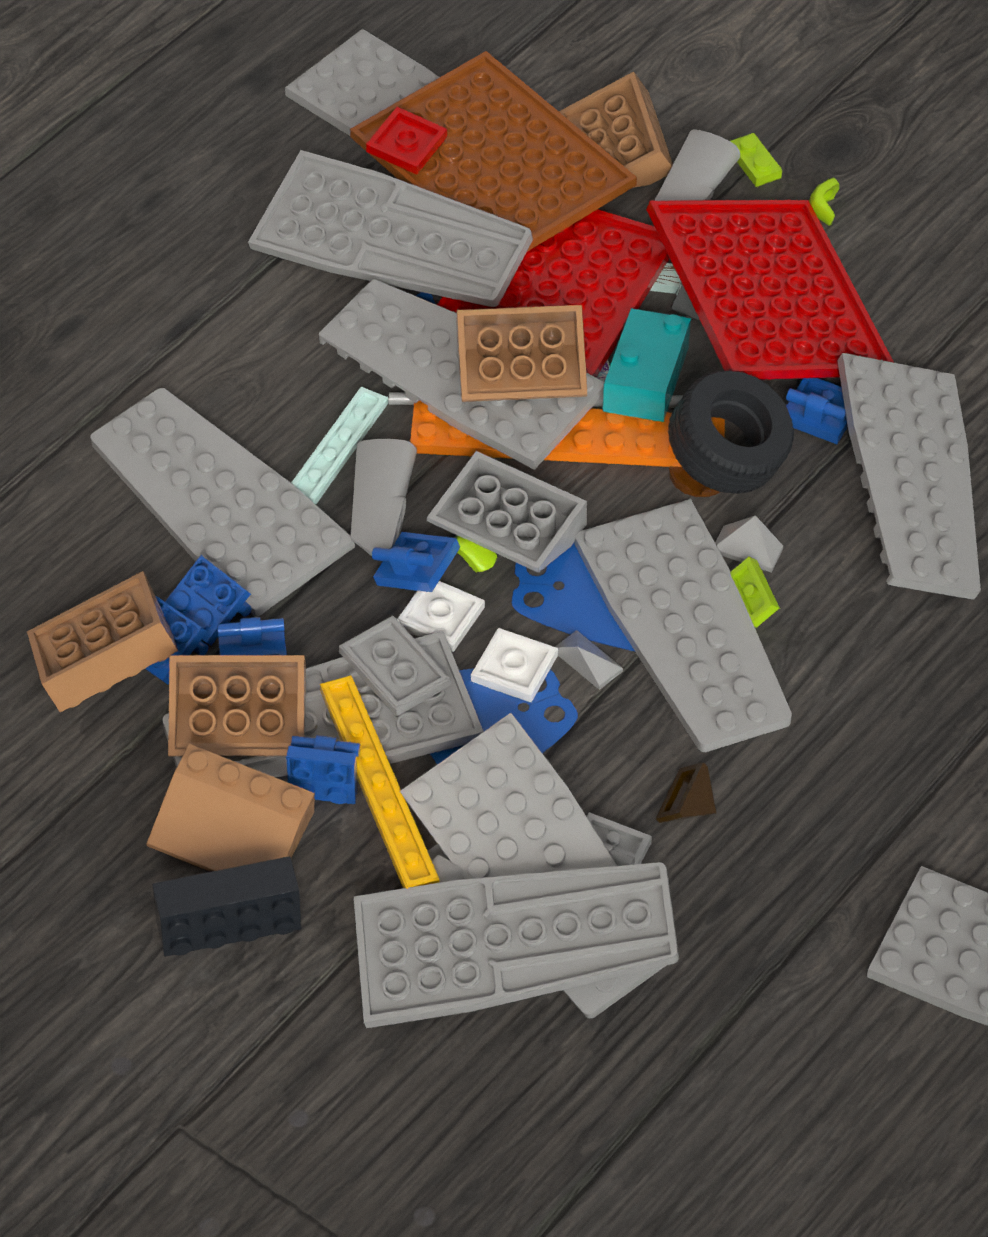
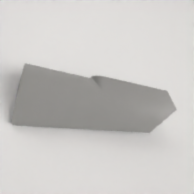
M691 130L655 201L711 200L716 187L739 160V149L735 144L718 135L701 130Z
M372 439L360 441L357 444L351 541L359 545L371 556L375 547L392 549L400 536L406 510V493L417 454L416 447L409 441Z

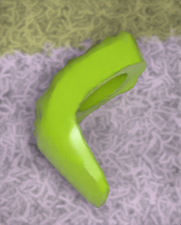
M834 177L819 184L809 199L818 219L828 226L832 224L835 214L827 202L834 199L839 190V183Z
M458 535L454 537L460 546L457 553L464 558L473 571L483 572L494 566L497 558L495 552Z

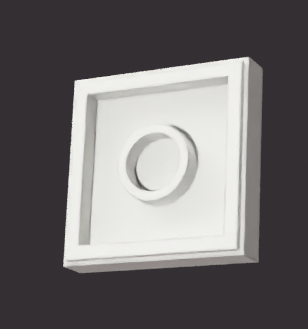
M439 581L433 592L417 591L397 620L409 633L417 637L443 631L451 651L454 652L485 608V600Z
M498 628L471 673V681L532 702L558 656V648Z

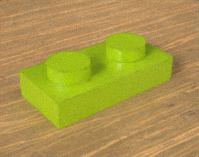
M755 133L730 141L740 151V158L737 163L755 187L782 177L781 167Z
M748 557L730 572L754 627L757 628L780 609L756 559Z

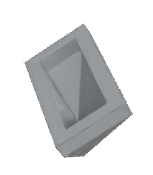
M756 515L723 526L715 542L722 556L739 562L752 557L758 561L761 569L771 573L783 550V545Z
M577 630L555 646L558 648V656L599 690L623 672V668Z

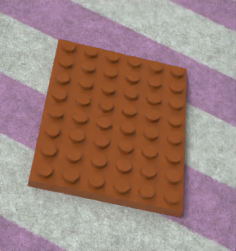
M487 51L350 129V137L366 151V143L396 107H400L447 128V138L417 175L372 154L370 155L401 181L529 228L533 241L527 251L637 185V177Z

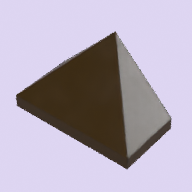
M704 762L679 769L656 816V820L659 823L716 814L708 766Z

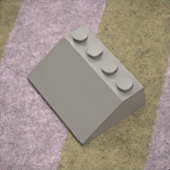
M476 451L428 515L427 521L539 573L570 548L575 541V536L587 525V501Z

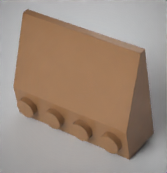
M635 72L559 111L637 177V185L635 187L651 185L666 177L671 170L673 163L649 92Z
M582 305L457 310L456 328L462 402L587 397Z
M143 571L27 631L41 683L59 712L78 706L83 700L98 692L108 690L112 685L127 677L137 675L141 670L156 662L166 660L171 654L178 651L173 634Z
M170 656L168 756L183 757L189 744L222 757L287 756L292 736L305 737V656Z
M189 744L174 772L147 841V846L210 872L288 856L292 858L314 813L315 793Z

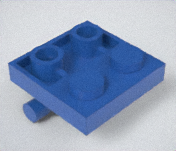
M803 378L796 390L790 388L786 396V400L789 401L786 407L792 419L793 428L838 444L848 427L842 387L819 378Z
M402 532L392 549L378 547L373 549V560L383 561L373 576L377 586L433 592L460 549L459 543L456 538Z
M200 555L165 601L206 630L207 633L202 640L211 646L218 638L217 624L229 623L237 612L244 617L251 613V605L246 602L251 593L202 555Z
M155 596L178 649L171 656L190 655L193 651L198 655H205L209 647L201 639L207 631ZM169 658L145 668L167 685L169 684Z
M260 617L240 619V622L217 624L220 655H287L283 618L260 620Z
M316 735V738L292 736L291 746H288L286 756L288 783L315 793V800L330 801L335 804H355L357 798L356 757H359L360 743L337 741V737Z

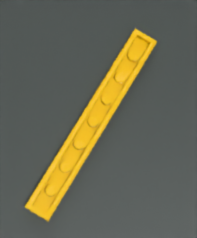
M352 675L321 683L320 692L341 741L360 743L359 757H356L357 780L403 888L408 889L409 887L440 883L437 872L405 798L400 792L399 784Z

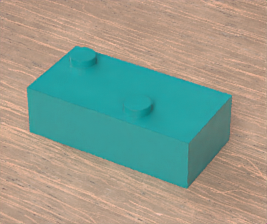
M631 308L604 381L603 412L664 422L689 348L691 318Z

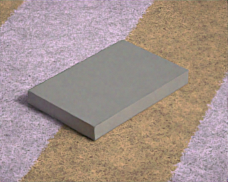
M394 616L339 645V653L396 717L451 686V679Z

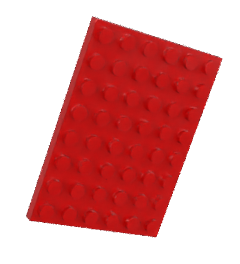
M809 200L649 201L646 210L725 371L743 372L758 379L840 377L837 360L842 353L894 363Z
M597 209L527 251L497 306L489 307L442 297L437 305L457 313V310L582 305L586 373L597 378L620 340L631 308H640L670 257L654 226Z

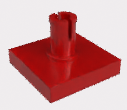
M396 107L366 143V152L417 175L447 138V128L400 107Z

